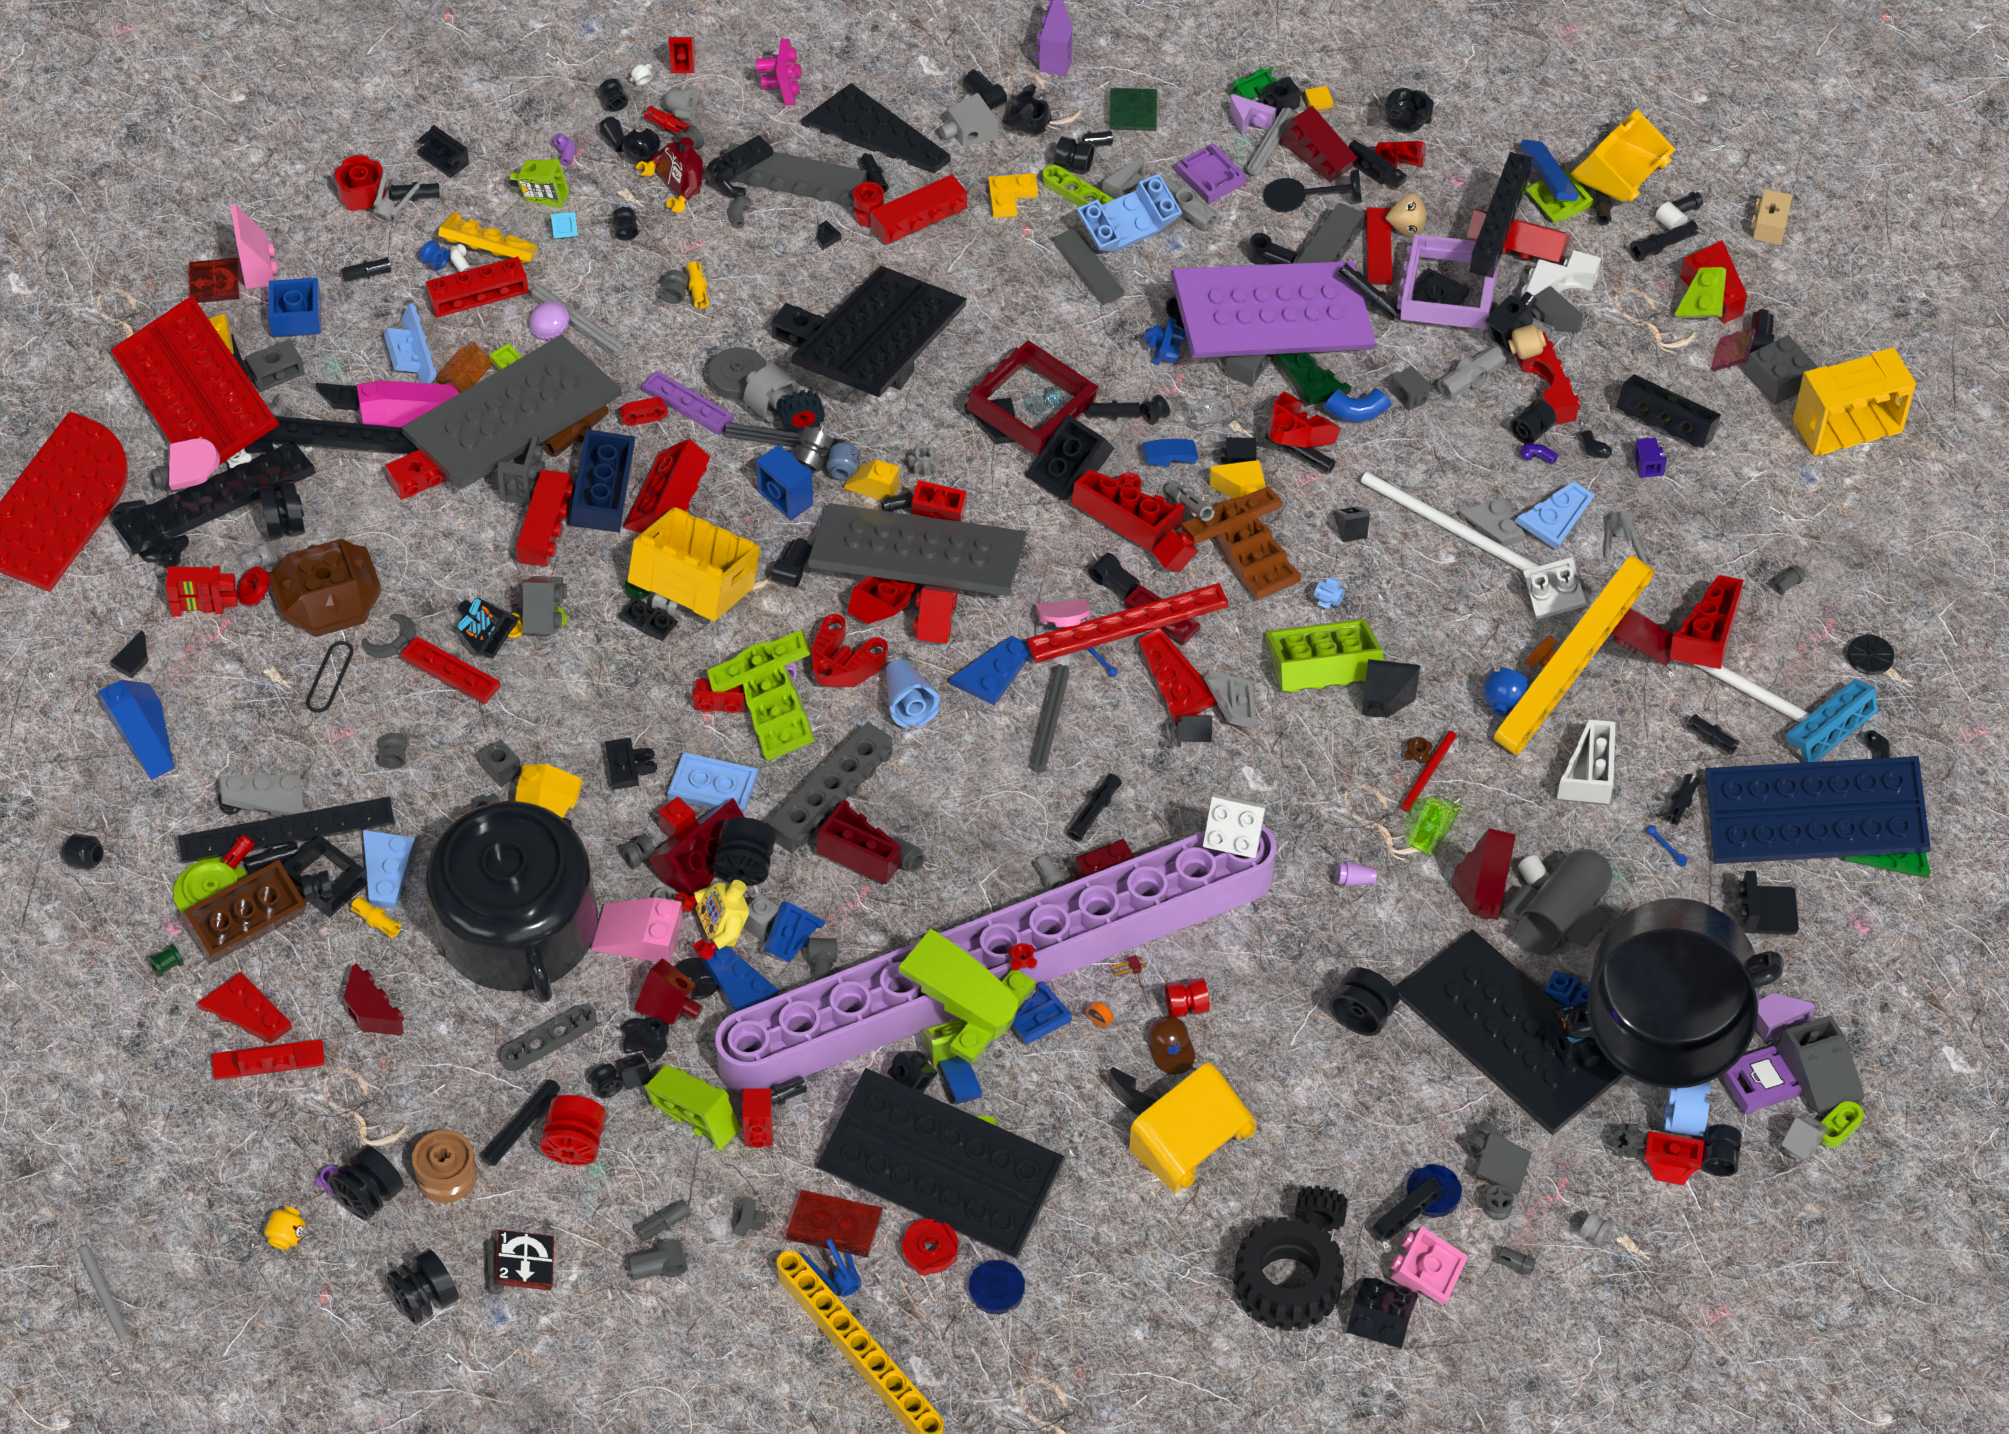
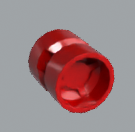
M864 182L856 186L853 191L854 220L857 224L863 227H871L870 211L884 205V190L877 183Z
M1203 977L1190 979L1186 985H1183L1181 981L1165 984V998L1169 1016L1178 1018L1186 1016L1188 1011H1191L1194 1015L1210 1011L1208 989Z

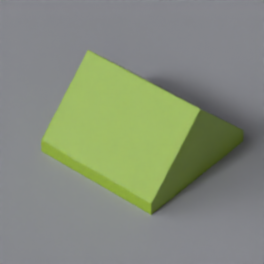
M957 1019L921 1029V1034L933 1066L939 1065V1061L958 1056L950 1051V1044L968 1022Z

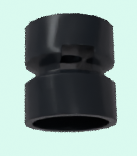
M1061 136L1055 151L1054 165L1066 169L1072 166L1074 171L1087 174L1092 165L1095 145L1084 141L1076 144L1075 139Z
M1536 399L1510 421V429L1513 435L1523 444L1534 443L1543 433L1555 425L1557 417L1548 403Z
M1716 1124L1707 1128L1705 1135L1706 1148L1703 1151L1701 1165L1704 1171L1719 1177H1728L1737 1173L1742 1134L1737 1128L1724 1124Z

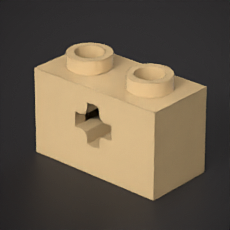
M1764 189L1763 198H1757L1755 212H1758L1759 215H1753L1751 229L1755 230L1754 240L1782 245L1793 195Z

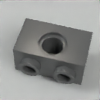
M290 339L245 356L248 374L259 392L305 375L302 358Z

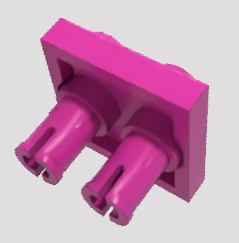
M790 38L780 39L777 57L756 59L758 73L776 72V74L761 75L762 89L781 88L786 106L795 105L796 95H799L800 91L798 78L802 76L801 66L796 63V48H792Z

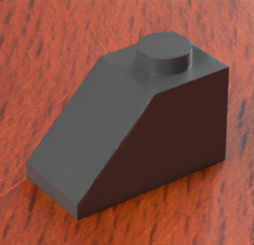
M1549 286L1534 296L1537 302L1530 309L1534 318L1554 326V331L1570 333L1581 331L1583 314L1553 287Z

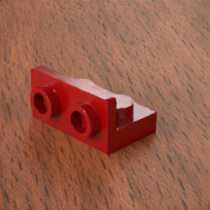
M696 679L695 691H693L694 710L746 713L747 704L743 684L725 692H716L712 690L709 679Z

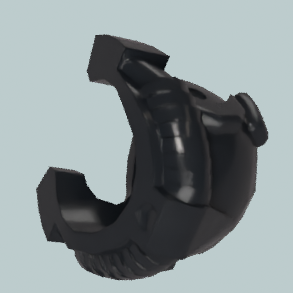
M1030 84L1024 87L1021 93L1016 95L1010 112L1007 115V123L1013 129L1019 128L1025 133L1040 135L1046 131L1045 127L1051 121L1052 116L1047 101L1037 100L1033 97L1036 86Z

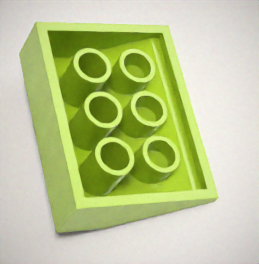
M1365 618L1265 631L1276 678L1282 691L1297 692L1304 688L1321 689L1326 685L1337 684L1344 686L1349 685L1351 682H1365L1368 659L1383 661V649Z

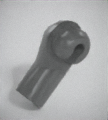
M744 195L737 196L729 208V215L735 228L744 226L745 221L741 212L742 210H748V206H751V200Z

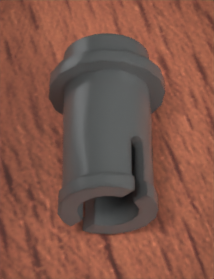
M1798 565L1790 566L1785 574L1772 582V587L1777 593L1779 592L1780 595H1783L1795 584L1802 583L1805 573Z
M1507 1246L1503 1247L1500 1253L1502 1256L1498 1259V1263L1521 1271V1275H1531L1536 1264V1259L1532 1258V1254L1525 1255Z

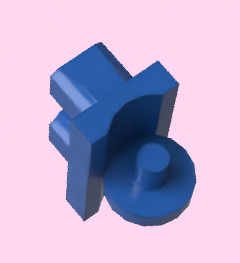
M1172 317L1168 319L1167 326L1162 328V330L1157 325L1145 330L1143 338L1148 343V346L1150 348H1155L1156 346L1152 360L1153 364L1159 365L1162 360L1174 364L1179 357L1181 350L1170 345V343L1180 346L1185 337V331L1175 327L1177 320Z

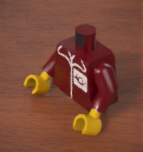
M689 137L681 138L680 142L667 144L651 157L652 161L649 163L641 161L636 165L638 170L645 169L641 173V176L645 177L653 176L655 166H657V172L679 197L678 199L671 197L666 203V206L675 213H682L684 211L685 201H689L693 195L699 194L702 185L703 161L693 149L694 141Z

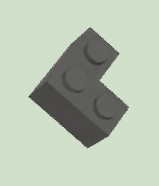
M532 576L523 582V633L555 634L558 628H561L562 613L558 612V605L563 603V599L567 598V584H563V577Z

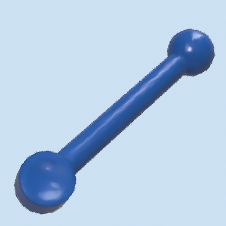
M1093 647L1084 649L1088 650L1108 670L1109 676L1115 677L1117 675V668L1111 667Z
M1649 825L1646 828L1647 834L1653 835L1677 859L1676 863L1678 866H1685L1687 864V857L1679 855L1656 832V827Z

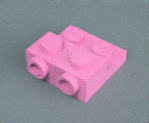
M1420 1226L1414 1232L1409 1231L1404 1236L1401 1242L1404 1250L1401 1255L1397 1254L1391 1262L1390 1269L1393 1270L1390 1278L1400 1285L1410 1288L1412 1292L1417 1290L1423 1292L1443 1305L1447 1302L1468 1256L1423 1226Z

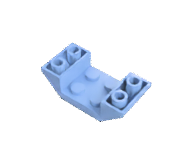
M1160 174L1140 181L1134 192L1103 205L1098 200H1095L1076 210L1098 249L1112 252L1119 251L1156 235L1182 215L1181 209Z

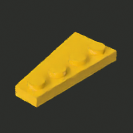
M453 212L439 228L438 236L444 237L449 242L465 243L470 248L489 250L497 256L506 255L513 258L519 256L522 263L530 262L537 254L538 245L513 235L504 237L500 230L493 227L486 229L479 227V221L469 219V222L460 219L461 214Z

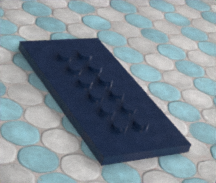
M1919 756L1706 768L1705 775L1714 864L1930 852Z

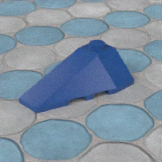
M120 680L99 690L98 693L104 712L150 780L175 769L162 703L150 684Z

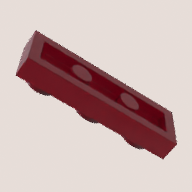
M1139 585L1124 600V607L1131 609L1162 600V598ZM1190 618L1159 628L1185 645L1200 630V623Z

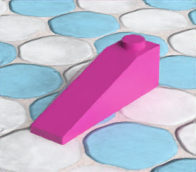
M383 380L357 384L363 424L402 427L459 394L458 385Z

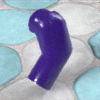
M1526 443L1520 451V456L1528 461L1532 459L1534 454L1551 465L1558 458L1556 452L1541 444Z

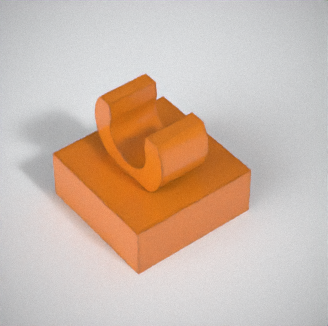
M1548 635L1525 662L1533 668L1540 661V664L1545 668L1556 653L1550 650L1556 641Z

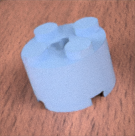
M1710 1082L1688 1088H1667L1669 1099L1668 1104L1664 1106V1130L1670 1133L1703 1137L1709 1111L1708 1098L1705 1097L1706 1094H1710Z

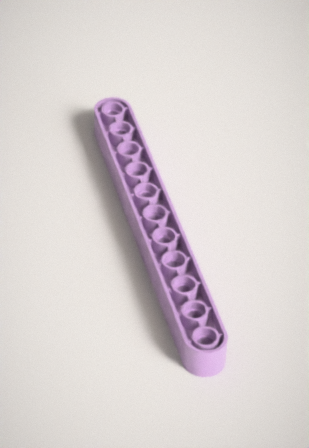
M1263 825L1256 858L1203 847L1206 832L1203 831L939 934L971 955L1001 982L1012 970L1010 967L1012 960L1008 955V949L1019 943L1032 945L1035 948L1033 956L1037 960V966L1033 969L1028 967L1021 968L1019 971L1035 980L1037 986L1043 981L1047 982L1262 897L1268 892L1273 882L1276 840L1272 832ZM916 942L729 1015L721 1022L715 1036L718 1073L721 1081L727 1088L743 1095V1089L771 1088L776 1083L781 1085L798 1076L803 1078L920 1032L923 1028L935 1026L956 1018V1016L945 1011L944 1004L921 992V985L899 973V965L919 943Z

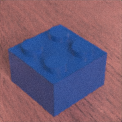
M318 277L269 281L268 317L272 337L321 333V293Z
M777 445L756 460L758 493L790 521L813 506V474L806 465L799 463L790 451H786L780 445Z

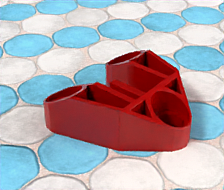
M1282 391L1275 400L1267 420L1268 436L1272 441L1278 444L1304 448L1334 444L1337 441L1341 431L1339 426L1318 414L1307 418V412L1299 413L1303 402L1291 394Z
M839 614L826 616L812 646L815 682L827 687H855L875 675L886 664L888 659L887 642L880 637L870 638L855 653L850 651V647L847 645L840 648L846 636V620ZM835 623L841 625L839 630H830L828 628ZM875 647H881L883 652L873 654L870 650Z

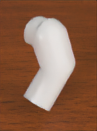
M461 243L451 246L449 250L450 257L457 270L461 272L471 269L463 257L467 252L465 246Z

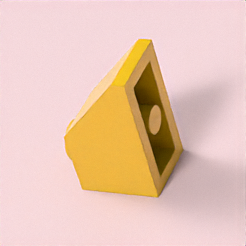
M878 459L860 465L858 472L847 480L844 489L878 500L885 498L887 494L894 496L900 487V466Z
M1259 460L1210 466V486L1231 498H1242L1265 488V480Z

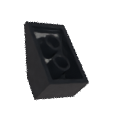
M1067 415L1025 476L1064 501L1073 493L1074 483L1089 469L1097 472L1115 448L1106 438L1070 415Z

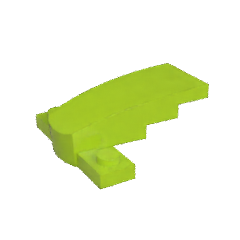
M798 630L773 642H761L752 645L738 654L736 658L707 670L713 691L725 692L743 684L746 704L751 710L754 728L759 735L763 754L767 761L815 742L804 705L786 665L810 655L806 637L802 630Z
M931 928L899 965V973L921 985V992L944 1004L945 1011L968 1022L950 1044V1051L972 1065L992 1040L999 1038L1010 1029L1015 1020L1017 1009L1036 987L1035 980L1019 970L1015 971L1013 969L1001 982L971 955Z

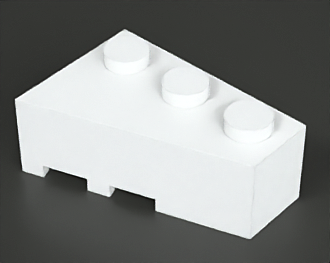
M1589 719L1574 755L1569 761L1565 774L1560 780L1557 799L1610 804L1614 779L1616 722Z

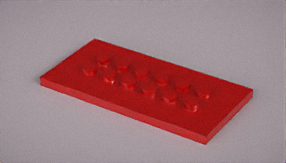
M193 295L110 349L171 444L191 439H206L219 452L220 465L280 425Z

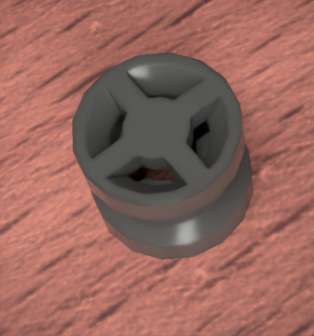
M691 126L686 132L676 134L677 142H680V139L683 137L691 138L694 141L693 149H700L704 146L703 136L696 126Z
M1494 1185L1489 1188L1484 1204V1210L1488 1217L1494 1220H1504L1509 1217L1514 1201V1195L1510 1188L1504 1185Z

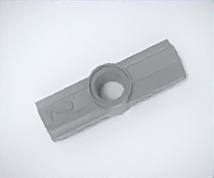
M1161 176L1182 211V215L1179 218L1190 219L1204 230L1209 231L1219 219V214L1200 201L1194 189L1181 187L1169 177Z
M1491 346L1474 358L1470 356L1464 358L1458 364L1455 371L1438 381L1437 387L1441 395L1445 399H1453L1469 387L1474 389L1480 387L1486 381L1489 374L1506 364L1503 350L1498 346Z

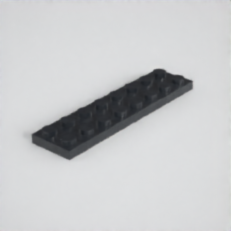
M286 443L272 451L260 454L258 457L251 459L250 462L238 464L227 471L215 474L202 484L190 486L175 494L168 495L166 498L155 503L148 504L141 510L123 515L118 521H112V525L132 555H135L260 499L258 486L272 484L275 491L280 490L279 485L281 481L294 479V483L316 474L315 468L296 443Z

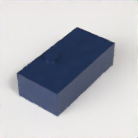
M586 429L572 504L571 526L620 533L634 455L635 436Z

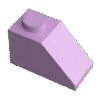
M1777 993L1766 997L1760 996L1756 1031L1766 1043L1783 1035L1786 1029L1811 1022L1815 1006L1811 1002Z

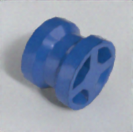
M434 240L428 241L420 251V260L424 263H430V266L435 270L445 267L450 258V251L445 247H440Z

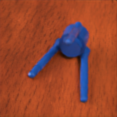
M827 1239V1244L839 1267L833 1274V1281L804 1253H800L801 1257L830 1287L834 1294L840 1293L842 1297L852 1295L861 1287L860 1282L862 1280L856 1271L846 1240H842L841 1243L848 1267L844 1265L832 1240Z

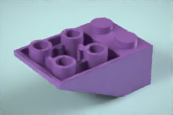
M1049 0L1048 15H1044L1042 21L1043 31H1039L1036 44L1040 45V48L1037 50L1036 61L1039 62L1040 72L1067 76L1072 61L1073 27L1064 1Z

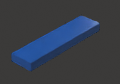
M1522 139L1519 147L1526 156L1533 157L1532 166L1555 199L1576 201L1579 193L1542 141Z

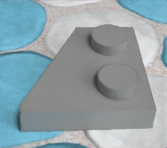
M1208 670L1204 674V680L1228 723L1251 729L1256 724L1252 681Z

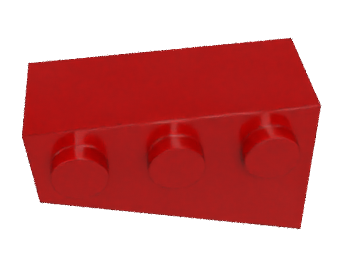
M1723 240L1684 258L1680 278L1690 287L1700 268L1723 267L1726 269L1722 317H1718L1725 324L1743 315L1747 293Z

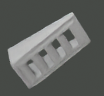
M1139 158L1107 177L1102 182V192L1113 199L1127 195L1144 177V159Z

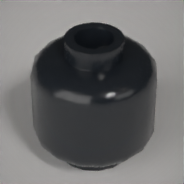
M76 833L71 835L63 844L62 854L68 866L91 870L102 861L104 849L97 837Z

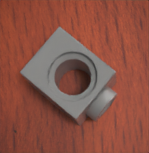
M760 894L748 905L749 915L744 924V929L765 943L780 907Z
M1803 1113L1795 1118L1781 1146L1788 1149L1787 1153L1792 1157L1806 1160L1814 1155L1828 1127L1808 1114Z

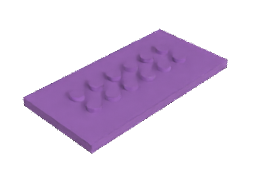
M1354 262L1173 269L1170 275L1192 358L1374 349L1376 341L1363 296L1336 275L1338 270L1344 267L1345 263H1348L1356 271Z

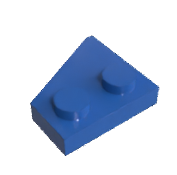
M782 901L763 952L781 961L790 962L798 950L809 942V936L817 928H822L826 921L789 902Z

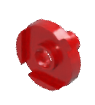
M922 1219L913 1223L906 1230V1235L902 1240V1255L906 1263L915 1269L919 1275L926 1276L940 1273L948 1269L957 1260L958 1237L949 1224L934 1222V1219ZM926 1242H930L931 1245H938L933 1251L924 1249Z

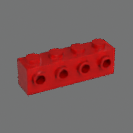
M951 174L871 210V228L885 245L898 241L904 236L920 231L924 227L940 222L942 219L966 209L967 191Z
M519 256L425 281L427 296L436 318L529 293L527 275Z
M541 469L516 545L519 563L548 567L550 558L555 557L557 549L556 539L561 538L563 531L562 520L568 516V501L573 499L575 493V484L571 482L570 473Z

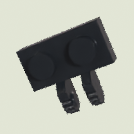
M631 737L605 741L613 790L639 786L638 774L642 776L656 772L658 769L657 764L651 760L655 756L652 748L633 749Z

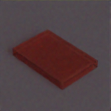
M801 1190L786 1233V1240L830 1249L827 1239H831L837 1251L869 1258L883 1214V1207Z

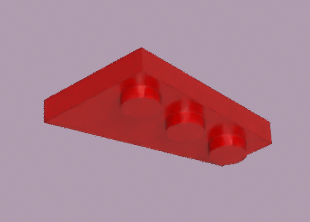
M239 972L197 1003L200 1010L206 1013L209 1011L219 1016V1019L228 1023L230 1021L242 1027L243 1031L269 1044L292 1029L291 1022L242 972Z

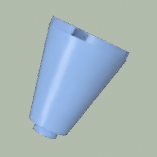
M897 659L892 661L886 668L889 710L892 719L896 724L906 728H910L909 725L913 724L922 726L936 716L940 709L938 706L940 701L938 692L907 660Z

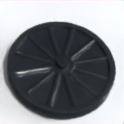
M1862 635L1850 643L1847 657L1850 664L1856 670L1864 674L1877 675L1890 669L1894 661V650L1881 637Z
M688 958L680 961L675 966L676 969L696 985L691 999L707 998L718 989L719 985H716L702 962V958Z

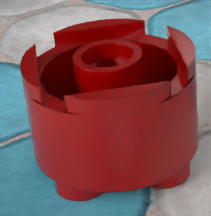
M354 155L344 159L342 165L336 168L335 179L338 197L347 210L356 211L375 207L373 204L377 197L383 174L382 166L376 159L373 161L366 155ZM384 188L382 198L385 196L386 188Z

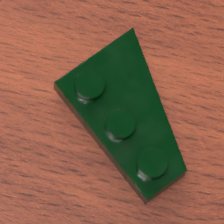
M1307 352L1272 354L1276 363L1308 406L1328 400L1338 389L1346 395L1350 394L1352 386L1346 382L1342 384L1335 379V374L1329 369L1325 371L1318 366L1316 359Z

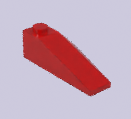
M868 576L853 588L847 613L867 624L895 616L909 604L917 583Z

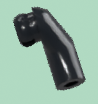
M1591 430L1581 433L1582 442L1588 455L1604 459L1611 456L1612 448L1604 442L1595 440Z

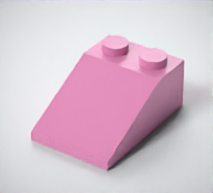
M231 204L235 237L245 287L249 289L268 286L269 281L274 280L273 275L278 274L276 260H271V257L275 256L273 242L268 243L266 232L236 204Z
M654 897L605 903L591 947L592 951L656 962L663 958L671 964L683 922L682 902Z

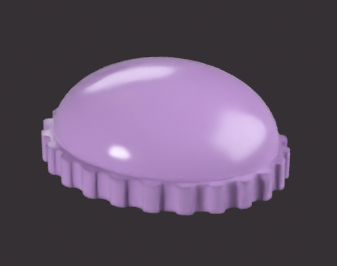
M556 301L539 304L530 315L529 327L535 337L543 341L557 338L567 330L566 327L570 321L568 311L564 305Z

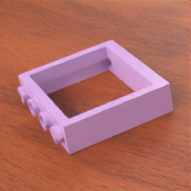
M1415 234L1413 245L1408 246L1407 258H1410V261L1405 260L1404 275H1407V277L1401 280L1400 292H1403V295H1398L1397 309L1401 310V320L1488 330L1485 320L1491 315L1499 263L1493 278L1485 276L1480 308L1413 301L1412 297L1420 257L1471 263L1472 251L1476 243L1474 240Z

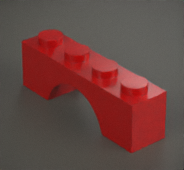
M1544 332L1543 336L1546 346L1543 347V352L1540 355L1525 360L1520 359L1517 353L1515 356L1523 372L1536 374L1545 379L1550 387L1542 392L1541 400L1548 403L1554 410L1557 417L1555 425L1576 421L1577 412L1580 410L1579 397L1574 395L1571 381L1563 372L1562 361L1557 359L1553 342L1548 340Z

